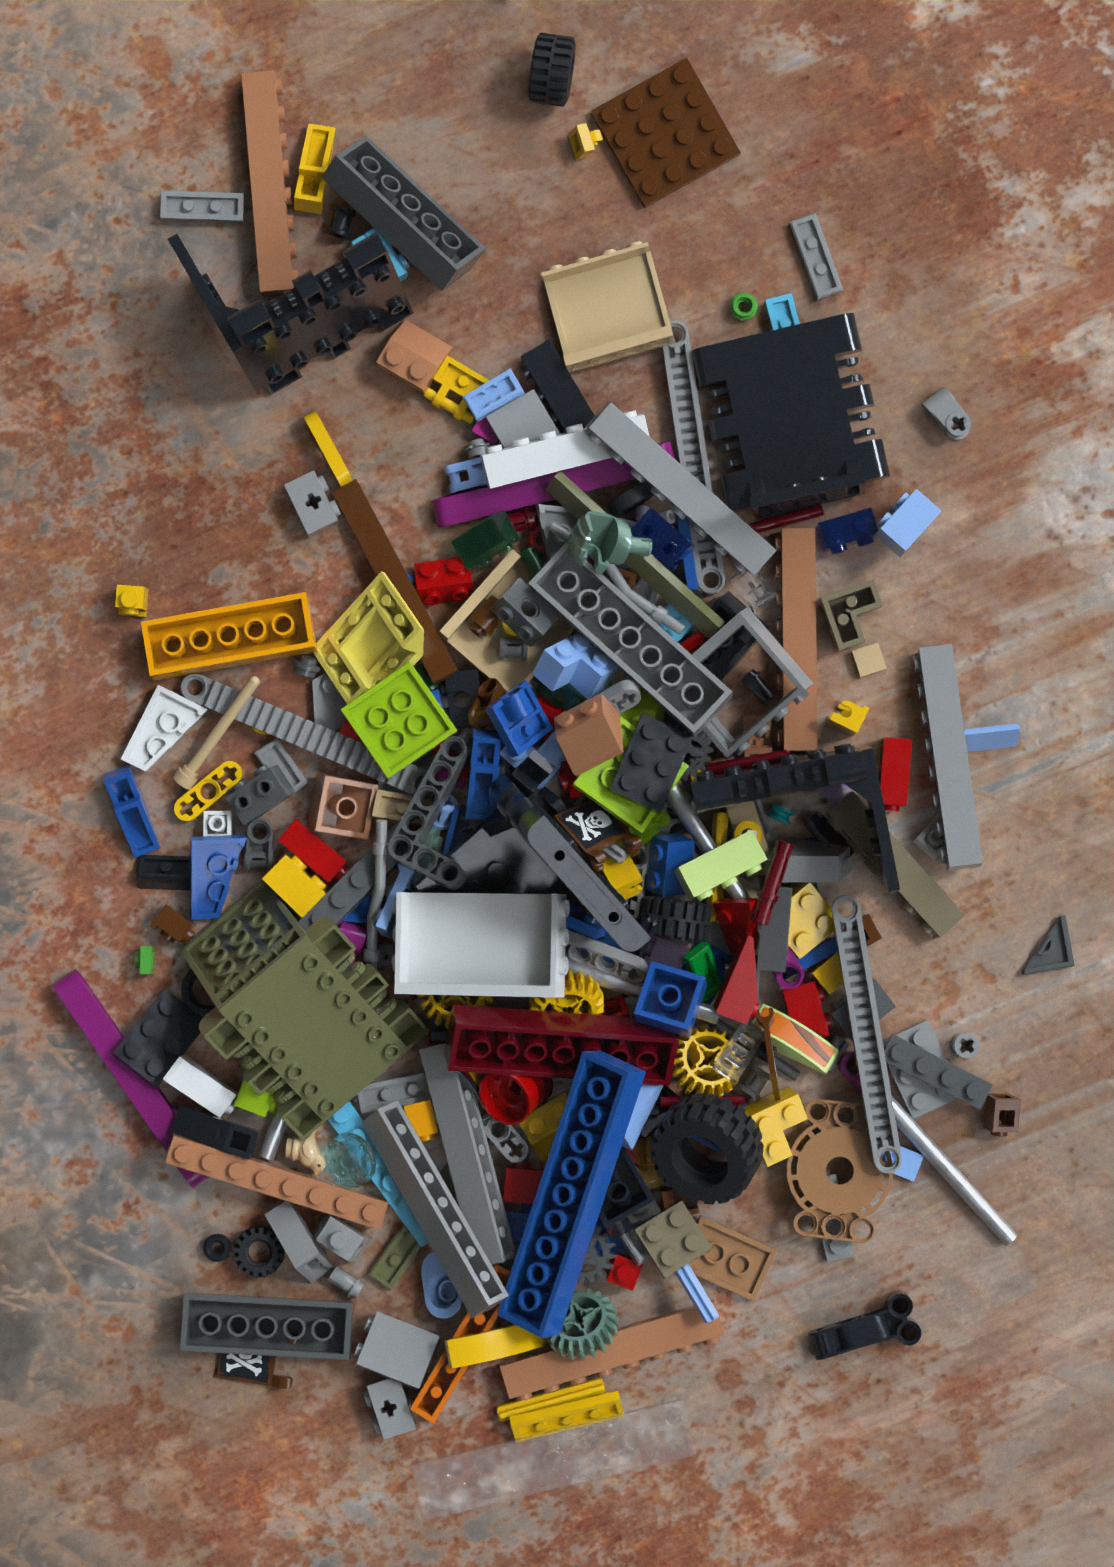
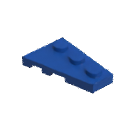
M245 834L190 837L191 920L220 917L230 888L229 883L234 870L237 868L241 849L244 847L247 839Z

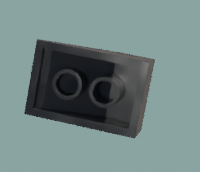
M730 591L719 597L711 606V609L724 620L725 623L722 627L740 611L747 608ZM757 617L768 630L770 627H768L759 617ZM743 626L701 664L722 682L756 645L757 640ZM694 627L689 632V634L683 639V641L697 633L699 630H697Z
M621 1146L599 1214L612 1240L661 1213L645 1181L623 1146Z

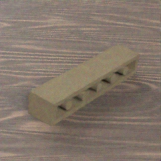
M851 791L826 813L830 818L826 822L837 834L840 831L844 833L848 838L845 843L855 854L858 852L863 854L867 859L864 864L874 875L878 872L881 874L878 856L873 855L870 838H874L873 829L867 826L865 810L869 809L854 791ZM889 831L900 890L890 891L893 896L896 893L900 895L904 900L901 905L911 916L915 914L919 916L923 921L920 926L930 937L935 934L938 938H941L965 914Z

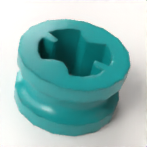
M772 803V811L767 813V816L783 824L790 825L789 817L793 816L795 812Z

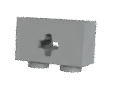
M312 471L284 484L309 537H313L340 524L337 516L341 515L335 500L329 502L325 494L329 488L323 475L317 477L315 471ZM313 496L316 500L321 499L318 502L319 508L315 510L312 506L307 507L311 503L309 498Z
M387 1377L368 1382V1390L364 1391V1396L368 1407L373 1406L376 1417L372 1418L377 1434L382 1433L385 1440L417 1428L413 1411L410 1410L411 1405L404 1384ZM386 1400H389L390 1404H396L391 1414L388 1409L383 1410Z

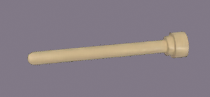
M250 677L189 764L184 765L182 768L179 767L175 772L173 779L179 785L188 790L194 786L197 781V770L260 683L258 677Z

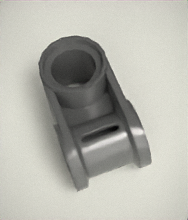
M256 819L249 824L247 829L244 869L245 871H250L251 868L268 869L269 872L274 867L275 858L274 826L266 819ZM258 823L264 824L268 829V834L264 839H258L254 835L253 830ZM253 858H265V860H254Z

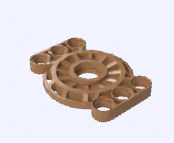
M814 1099L808 1103L805 1109L807 1120L813 1125L808 1127L796 1139L791 1148L792 1156L788 1157L787 1181L790 1191L798 1205L804 1209V1211L795 1216L793 1228L796 1233L804 1237L866 1243L873 1237L875 1232L873 1223L866 1217L874 1213L884 1202L891 1188L893 1173H888L887 1185H882L883 1172L879 1171L873 1163L869 1139L866 1137L868 1132L863 1104ZM815 1104L822 1105L826 1110V1115L821 1120H815L810 1115V1108ZM843 1107L850 1108L853 1111L854 1117L849 1123H842L838 1119L837 1113ZM818 1128L821 1132L815 1135L812 1130ZM808 1135L810 1140L804 1145L801 1152L797 1151L796 1148L799 1142ZM885 1151L887 1161L882 1162L881 1156L879 1161L881 1165L888 1167L893 1162L890 1152ZM793 1156L798 1158L796 1174L791 1175V1163ZM835 1157L846 1158L853 1166V1176L845 1184H835L826 1175L827 1164ZM792 1181H798L799 1188L804 1195L802 1198H799ZM879 1190L884 1191L880 1200L872 1207L870 1202L874 1199ZM808 1200L813 1206L808 1208L804 1203ZM863 1207H865L868 1210L864 1214L859 1212V1210ZM807 1215L813 1219L814 1226L811 1231L803 1232L799 1229L797 1222L800 1217ZM837 1219L840 1221L842 1230L839 1234L830 1235L826 1231L825 1226L828 1220ZM864 1222L869 1226L870 1233L866 1238L861 1239L855 1236L853 1229L857 1223Z

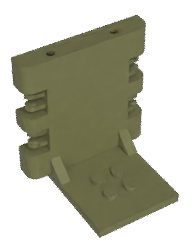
M261 880L222 913L219 918L215 919L181 948L180 951L216 1006L200 1021V1032L225 1060L231 1056L233 1058H240L247 1053L241 1061L245 1080L259 1095L265 1091L273 1093L280 1088L274 1096V1101L277 1103L276 1111L285 1123L304 1140L425 1037L430 1030L404 1000L396 1001L394 997L384 999L387 994L386 988L389 984L371 964L364 965L362 962L352 964L355 959L353 952L356 950V947L329 917L318 919L304 930L278 894L265 881Z

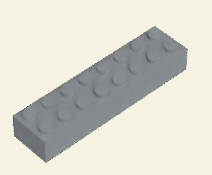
M567 542L528 583L530 588L569 625L586 638L599 652L606 655L630 680L636 681L642 691L694 738L733 697L732 691L606 577L595 573L594 567L587 560L583 566L573 562Z

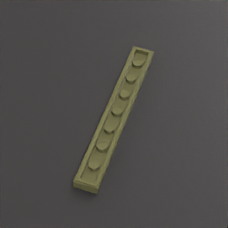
M561 471L554 476L546 488V491L578 520L589 511L606 513ZM632 553L628 554L625 563L708 640L725 623L723 619L652 554L648 557Z
M485 1109L481 1113V1117L487 1114ZM500 1122L494 1124L492 1127L493 1136L499 1138L506 1125ZM486 1135L490 1150L494 1143ZM447 1161L440 1171V1175L455 1200V1188L448 1172ZM404 1224L368 1274V1276L390 1291L421 1248Z

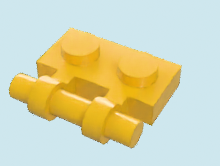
M447 355L433 378V381L442 385L441 388L436 392L428 387L423 397L432 401L431 405L436 408L442 407L454 414L453 418L458 421L464 420L471 425L475 417L472 412L468 411V405L463 396L490 380ZM449 391L463 398L459 405L446 398Z

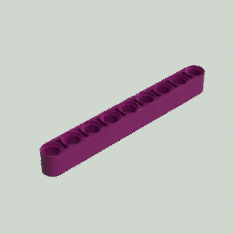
M670 441L657 443L674 458ZM613 458L561 470L583 492L635 479L629 473L632 468L627 463L623 462L620 465ZM560 471L491 489L484 486L433 499L431 502L437 526H449L553 500L555 498L546 491V488Z
M74 969L53 984L54 990L167 1152L177 1112L159 1086L154 1089L112 1055L125 1037L77 969ZM177 1167L193 1189L209 1178V1176Z

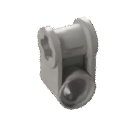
M945 387L939 389L922 403L926 413L941 427L949 438L962 440L968 435L971 420ZM953 421H955L956 423H960L962 421L964 423L962 427L963 431H961L960 429H956L954 431L952 429L954 424Z

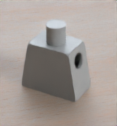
M325 1213L313 1232L317 1242L349 1262H357L372 1237L346 1220Z

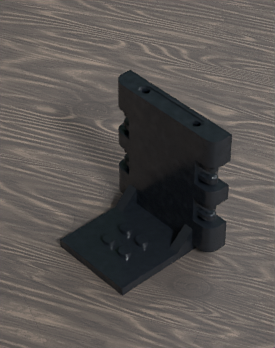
M376 232L342 251L345 257L343 260L334 263V265L322 270L315 276L309 270L292 280L294 288L287 290L264 305L259 299L241 310L225 306L207 273L200 274L178 234L168 238L169 243L255 391L266 387L270 395L302 378L303 376L299 369L304 368L313 358L330 353L332 358L335 359L351 350L348 341L354 339L360 331L377 325L381 331H384L414 313L389 253Z
M845 313L703 346L691 351L700 389L727 383V387L706 392L707 399H716L720 396L729 395L731 404L714 406L710 409L711 415L732 411L733 415L709 420L707 424L712 444L739 438V441L718 446L719 452L727 453L732 450L741 449L743 458L725 461L722 463L723 469H730L745 465L744 470L719 476L725 505L734 513L752 509L757 519L842 500L866 494L864 484L866 482L890 477L882 439L854 443L856 439L875 435L874 428H865L856 432L851 430L850 423L866 421L871 418L870 411L848 415V412L875 406L870 384L842 389L844 385L862 381L863 377L862 374L857 373L843 378L839 376L838 369L856 366L859 363L858 357L836 361V357L862 352L854 313Z
M851 743L834 746L835 751L826 752L823 749L807 751V757L798 759L795 754L779 757L780 762L770 764L768 759L751 762L752 768L741 770L740 765L725 767L722 773L713 774V770L696 773V778H692L691 787L696 812L793 794L815 788L845 784L867 799L869 810H865L867 826L873 829L874 838H870L873 855L878 856L883 885L889 892L900 890L872 747L868 745L854 747V745L851 746Z
M502 774L493 782L488 791L489 799L497 810L445 855L456 861L463 868L466 874L463 886L456 890L447 889L424 876L414 883L421 893L565 894L566 900L575 897L623 950L629 952L636 951L651 939L647 932L627 911L631 905L600 872L592 871L584 856L581 858L574 850L577 846L575 841L533 797L528 800L505 774ZM448 870L445 874V880H455L458 876V870Z

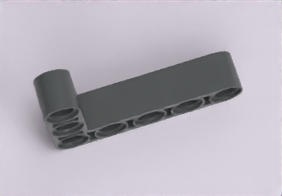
M456 736L449 737L442 743L388 843V852L397 863L451 890L459 889L465 883L466 874L463 868L456 861L428 848L423 843L470 757L469 748L460 737ZM452 747H462V752L459 756H449ZM442 770L449 771V776L445 781H436L438 772ZM427 795H435L436 799L433 805L423 806V799ZM413 820H422V826L419 830H409L410 823ZM408 844L409 850L405 855H396V849L399 845ZM424 857H433L431 867L421 868L420 863ZM450 869H457V878L453 881H446V872Z

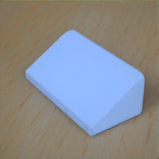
M1017 724L964 730L967 752L1016 747L1019 741V725Z

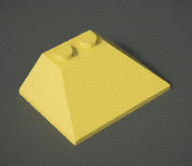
M381 571L316 643L318 652L313 653L346 704H349L408 662H411L414 666L423 656L424 629L385 572Z

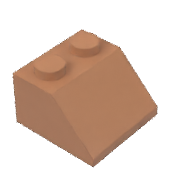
M405 319L387 342L376 364L379 369L420 393L425 394L428 387L433 383L435 374L446 356H449L453 347Z
M601 693L554 717L556 739L575 776L623 753L620 712Z
M317 773L307 827L314 831L368 840L378 785Z

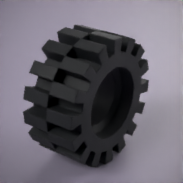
M256 1226L247 1229L237 1239L233 1249V1258L238 1264V1269L244 1271V1274L247 1276H253V1278H264L273 1274L281 1266L285 1257L283 1246L275 1232L269 1227ZM262 1241L268 1245L270 1256L265 1262L257 1263L250 1258L249 1247L253 1242Z

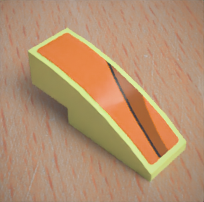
M763 1003L759 1010L760 1016H768L770 1014V1006ZM773 1008L775 1019L770 1028L772 1044L776 1047L777 1052L826 1075L837 1058L839 1050L806 1026ZM755 1017L750 1024L751 1034L753 1037L765 1042L764 1029L757 1023Z

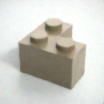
M874 579L819 599V604L836 652L850 649L865 642L857 616L878 610L883 606Z

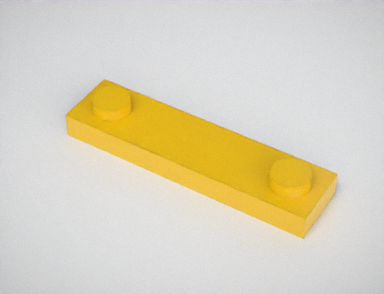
M614 1391L510 1416L509 1419L515 1441L519 1442L623 1417L624 1411L619 1392Z

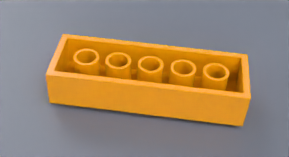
M306 592L141 621L149 675L154 681L318 652L309 598Z

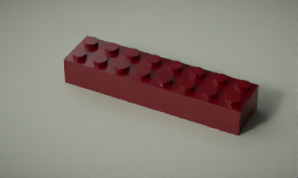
M453 1005L445 1046V1057L448 1071L574 1079L582 1051L600 1050L646 1071L642 1084L670 1085L679 1036L672 1032L636 1022L635 1017Z

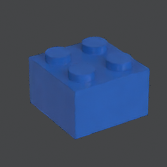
M651 961L634 1011L636 1022L690 1038L707 987L706 978Z

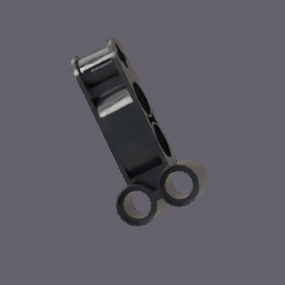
M894 1291L887 1297L885 1308L809 1331L807 1334L812 1337L817 1353L815 1359L830 1358L897 1337L902 1344L907 1346L918 1343L922 1335L921 1328L914 1319L908 1317L913 1310L911 1298L903 1291ZM896 1298H905L907 1306L903 1311L897 1312L892 1309V1303ZM908 1324L915 1327L913 1337L903 1338L900 1333L902 1327ZM820 1335H823L827 1351L824 1350Z

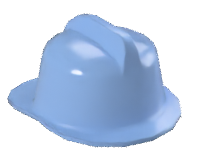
M432 1252L424 1259L422 1264L425 1303L432 1315L437 1318L446 1319L459 1311L463 1301L435 1252Z

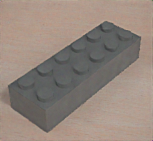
M366 135L337 154L321 177L441 291L470 271L486 249Z
M187 1292L183 1296L180 1351L349 1360L352 1348L354 1301ZM287 1338L296 1340V1344H287Z

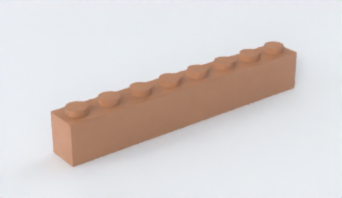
M270 70L241 73L259 287L262 297L282 295L287 290L295 287L292 280L299 277L298 269H293L292 259L297 258L296 242H291L290 231H295L293 214L288 215V204H292L291 187H286L285 177H290L289 160H284L283 150L288 149L286 133H281V122H285L284 105L279 106L278 95H283L282 79H277L275 71Z
M782 528L780 535L775 536L776 552H780L781 563H776L775 566L776 580H781V591H776V607H781V618H776V635H781V646L814 684L807 689L809 695L796 705L793 701L787 706L790 712L782 718V729H777V746H782V750L788 749L790 752H807L818 749L815 528ZM782 671V674H777V690H782L783 699L796 686Z
M176 1133L172 1134L164 1158L167 1164L379 1230L388 1206V1202L384 1198L253 1157L247 1159Z
M713 1299V1300H710L711 1303L713 1304L714 1308H715L716 1311H717V1307H716V1304H715L714 1299ZM693 1305L617 1328V1336L612 1337L613 1345L605 1344V1353L598 1350L596 1351L595 1358L589 1354L586 1355L584 1361L580 1356H577L572 1361L568 1355L562 1358L558 1351L554 1352V1350L549 1348L500 1363V1370L509 1399L516 1398V1401H522L531 1398L532 1392L543 1390V1393H549L558 1390V1384L568 1381L570 1385L579 1384L586 1381L585 1376L596 1373L597 1377H602L613 1373L612 1368L623 1365L624 1369L640 1365L639 1360L650 1357L651 1361L666 1357V1352L676 1349L677 1353H682L693 1349L692 1344L703 1341L704 1345L720 1341L719 1336L725 1335L720 1317L706 1324Z

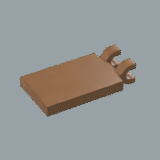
M700 1215L697 1225L711 1245L712 1250L689 1264L696 1276L755 1301L777 1250Z

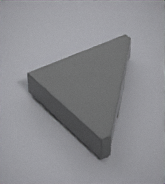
M1066 915L1060 916L1022 970L1023 975L1075 966Z

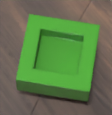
M140 946V951H136L135 968H140L139 974H154L155 946Z

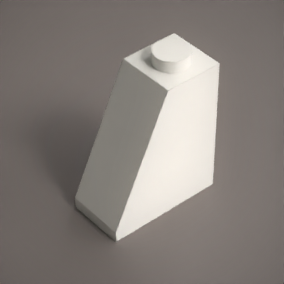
M186 1054L179 1056L163 1078L164 1081L219 1118L225 1113L230 1116L236 1108L234 1103L238 1093Z

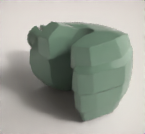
M589 511L581 516L567 540L573 562L583 566L587 555H590L595 561L594 572L598 574H603L609 564H623L628 554L632 553L648 557L652 551V540L650 538L631 536V529L628 523L612 515Z

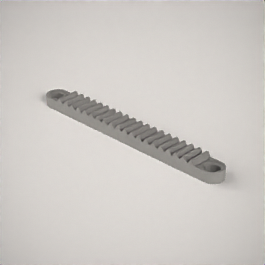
M673 320L670 321L671 327L680 329L683 337L679 342L662 346L679 463L712 492L689 332L684 323ZM689 520L698 587L703 593L714 595L720 592L725 584L722 555L712 547L714 541L706 535L702 538L691 528L694 523ZM707 573H714L718 576L719 584L715 588H708L704 585L703 578Z
M196 673L186 676L181 684L182 694L188 700L223 715L240 693L236 689ZM193 680H199L203 684V691L196 696L191 695L188 689L189 684ZM250 696L235 717V720L412 795H415L417 791V779L425 776L427 770L410 764L388 779L364 743Z
M841 895L833 901L831 914L872 1160L879 1171L893 1173L900 1168L902 1155L861 909L854 897ZM843 901L851 902L854 907L853 913L848 917H842L838 913V906ZM885 1151H891L895 1156L894 1163L888 1167L881 1165L879 1161L880 1155Z

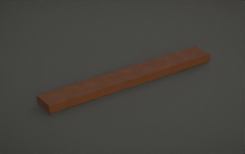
M357 479L332 491L376 576L381 571L385 572L423 627L424 646L423 656L420 659L433 684L435 685L459 672Z

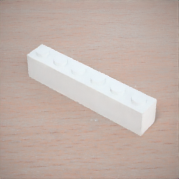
M636 410L624 412L630 420L649 436L644 414L637 415ZM582 424L566 427L567 433L556 435L555 431L539 434V440L529 442L527 437L512 441L513 446L502 449L501 444L485 448L486 453L480 454L487 487L491 489L612 458L608 454L611 449L604 443L601 446L597 445L587 436L591 431L583 428Z

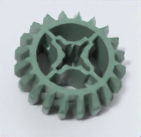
M577 1288L576 1293L572 1296L560 1335L545 1337L546 1341L554 1352L558 1351L562 1358L568 1355L573 1361L577 1356H580L584 1361L586 1355L589 1354L595 1358L596 1351L600 1350L605 1353V1344L613 1345L612 1337L617 1336L619 1320L616 1315V1308L611 1304L607 1296L603 1297L600 1291L593 1294V1291L588 1288L585 1293H582ZM578 1320H580L584 1328H581L580 1323H578Z

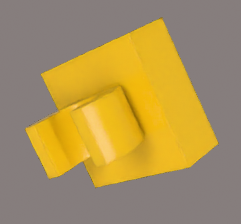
M586 123L576 125L568 133L576 160L586 158L595 150L594 146H597L598 142L603 140L600 130L589 132Z

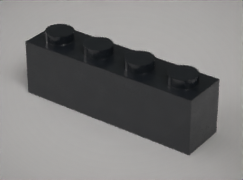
M550 340L521 356L523 364L519 368L526 380L532 378L536 385L534 390L542 403L546 402L551 411L548 414L555 426L560 425L564 433H567L566 427L582 424L583 428H586L585 426L595 415Z

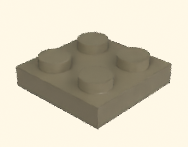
M680 1201L634 1230V1233L663 1279L712 1250L711 1245L683 1201Z

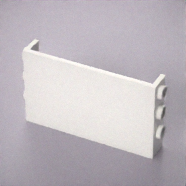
M396 892V898L393 902L396 926L392 932L395 943V954L392 957V969L395 971L394 994L564 997L565 975L568 973L569 968L568 959L565 957V946L569 942L566 917H568L570 911L569 901L566 900L565 894Z

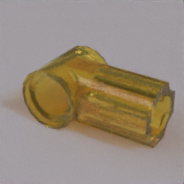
M650 1135L645 1141L638 1137L639 1173L650 1191L667 1190L668 1186L663 1182L664 1177L658 1175L655 1169L657 1163H653L651 1158V1140L654 1135Z

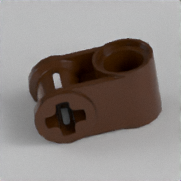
M490 678L478 688L477 695L468 713V720L472 728L485 729L486 726L493 725L485 709L507 693L498 679Z

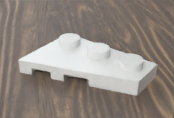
M158 685L121 760L147 772L208 709Z

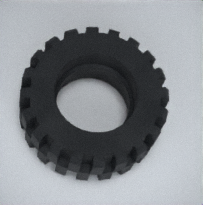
M702 1093L693 1094L691 1098L685 1096L679 1099L677 1103H674L669 1108L651 1140V1158L653 1163H657L655 1169L658 1175L664 1177L663 1182L669 1188L672 1186L676 1190V1194L681 1197L685 1195L690 1198L689 1201L695 1203L704 1201V1204L714 1205L716 1201L718 1204L729 1202L730 1199L737 1198L743 1190H746L762 1161L764 1145L761 1141L762 1135L759 1128L755 1129L754 1127L756 1122L751 1115L748 1117L745 1114L746 1110L740 1105L738 1107L731 1103L732 1100L726 1097L719 1099L718 1095L708 1094L704 1097ZM699 1136L711 1140L721 1148L727 1161L716 1162L702 1157L692 1148L687 1137Z

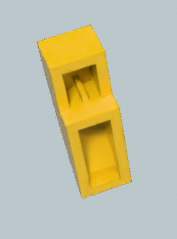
M308 123L294 196V210L315 214L322 213L327 182L321 177L331 163L336 131L334 127Z

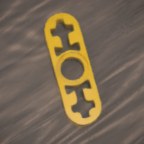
M316 410L304 416L340 486L342 487L352 482L353 479Z
M233 761L222 763L176 801L174 805L175 815L183 821L195 820L231 791L234 785L242 781V767ZM226 767L230 769L236 768L235 776L237 778L234 781L231 779L225 780L222 784L227 787L222 791L220 784L213 780V777L217 775L218 779H221L226 775L224 771ZM207 783L213 784L217 789V793L212 799H205L201 795V789ZM196 793L197 798L205 803V805L201 808L197 803L192 807L193 814L191 816L188 814L182 815L183 807L181 804L183 802L191 804L196 800L191 795Z

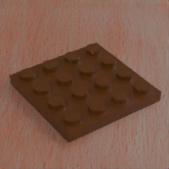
M688 58L679 61L591 110V115L644 208L741 155L738 146Z

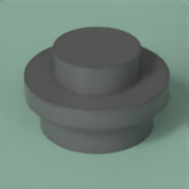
M301 655L300 659L295 658L293 661L295 665L294 672L306 677L314 678L316 672H319L321 667L316 664L317 660L306 655Z

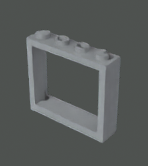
M749 607L733 617L695 651L692 656L700 663L704 662L739 629L745 626L796 687L736 740L716 717L705 726L703 731L726 758L734 752L738 756L750 746L748 743L750 738L755 736L758 739L770 729L767 724L773 718L777 722L790 712L787 706L793 701L796 705L809 695L807 689L814 684Z

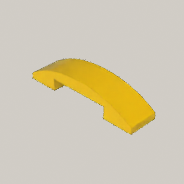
M515 1324L478 1334H468L444 1340L450 1369L512 1356L549 1344L546 1338H541Z

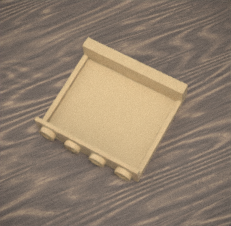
M633 242L628 244L625 249L618 251L615 249L605 250L600 253V256L591 259L589 257H581L574 260L573 264L566 266L554 265L547 268L546 272L541 273L563 350V358L569 373L676 343L648 242Z
M513 549L439 631L442 640L478 669L486 678L498 679L507 692L523 681H527L532 689L533 685L530 682L535 678L532 673L544 649L578 633L559 616L538 641L531 647L528 646L527 661H522L521 658H504L499 660V635H504L505 638L520 639L507 634L503 629L502 622L490 637L483 635L480 638L469 629L471 624L468 622V618L484 599L488 600L490 596L499 599L506 589L519 577L529 586L530 574L525 564L520 560L521 556Z

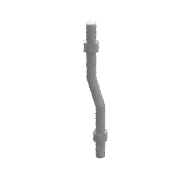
M556 521L549 529V531L567 542L571 533ZM608 565L606 572L615 586L641 610L649 614L654 622L659 625L661 623L678 635L683 632L686 627L685 625L668 614L669 611L662 606H655L633 591L616 565Z
M376 820V840L372 846V854L375 855L374 889L367 915L366 948L363 949V961L366 964H371L376 970L377 962L380 961V949L377 948L378 930L375 927V918L381 908L386 883V855H389L387 820Z

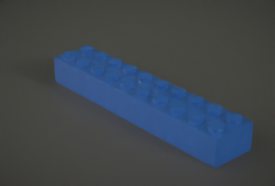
M600 1050L582 1051L505 1288L509 1296L501 1301L497 1313L498 1316L541 1338L560 1335L646 1071Z

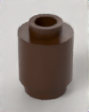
M490 596L488 600L484 599L468 618V622L471 624L469 629L480 638L483 635L490 637L502 622L490 610L498 600L494 596Z

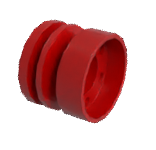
M487 1074L480 1082V1101L486 1112L494 1120L505 1125H516L527 1119L534 1110L547 1101L552 1094L553 1080L548 1077Z

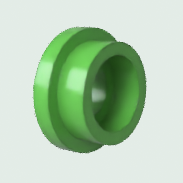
M739 293L731 300L730 312L737 320H750L757 312V301L748 293ZM746 303L749 306L748 311H740L738 308L739 304Z

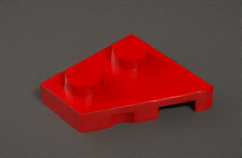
M720 898L713 902L716 917L720 923L730 954L736 953L745 930L751 932L754 938V950H756L757 937L755 932L757 930V923L751 921V918L753 916V909L757 905V898Z

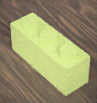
M750 830L674 870V873L688 900L690 901L697 897L700 902L714 894L713 888L722 885L723 889L737 883L736 877L746 872L747 876H750L762 870L761 864L768 859L755 834Z

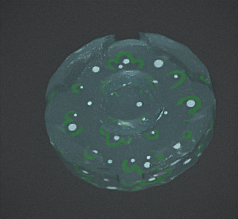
M342 1133L333 1138L326 1146L324 1155L327 1162L326 1168L330 1174H334L335 1180L340 1185L348 1188H358L372 1179L376 1170L375 1154L369 1143L361 1136L354 1133Z

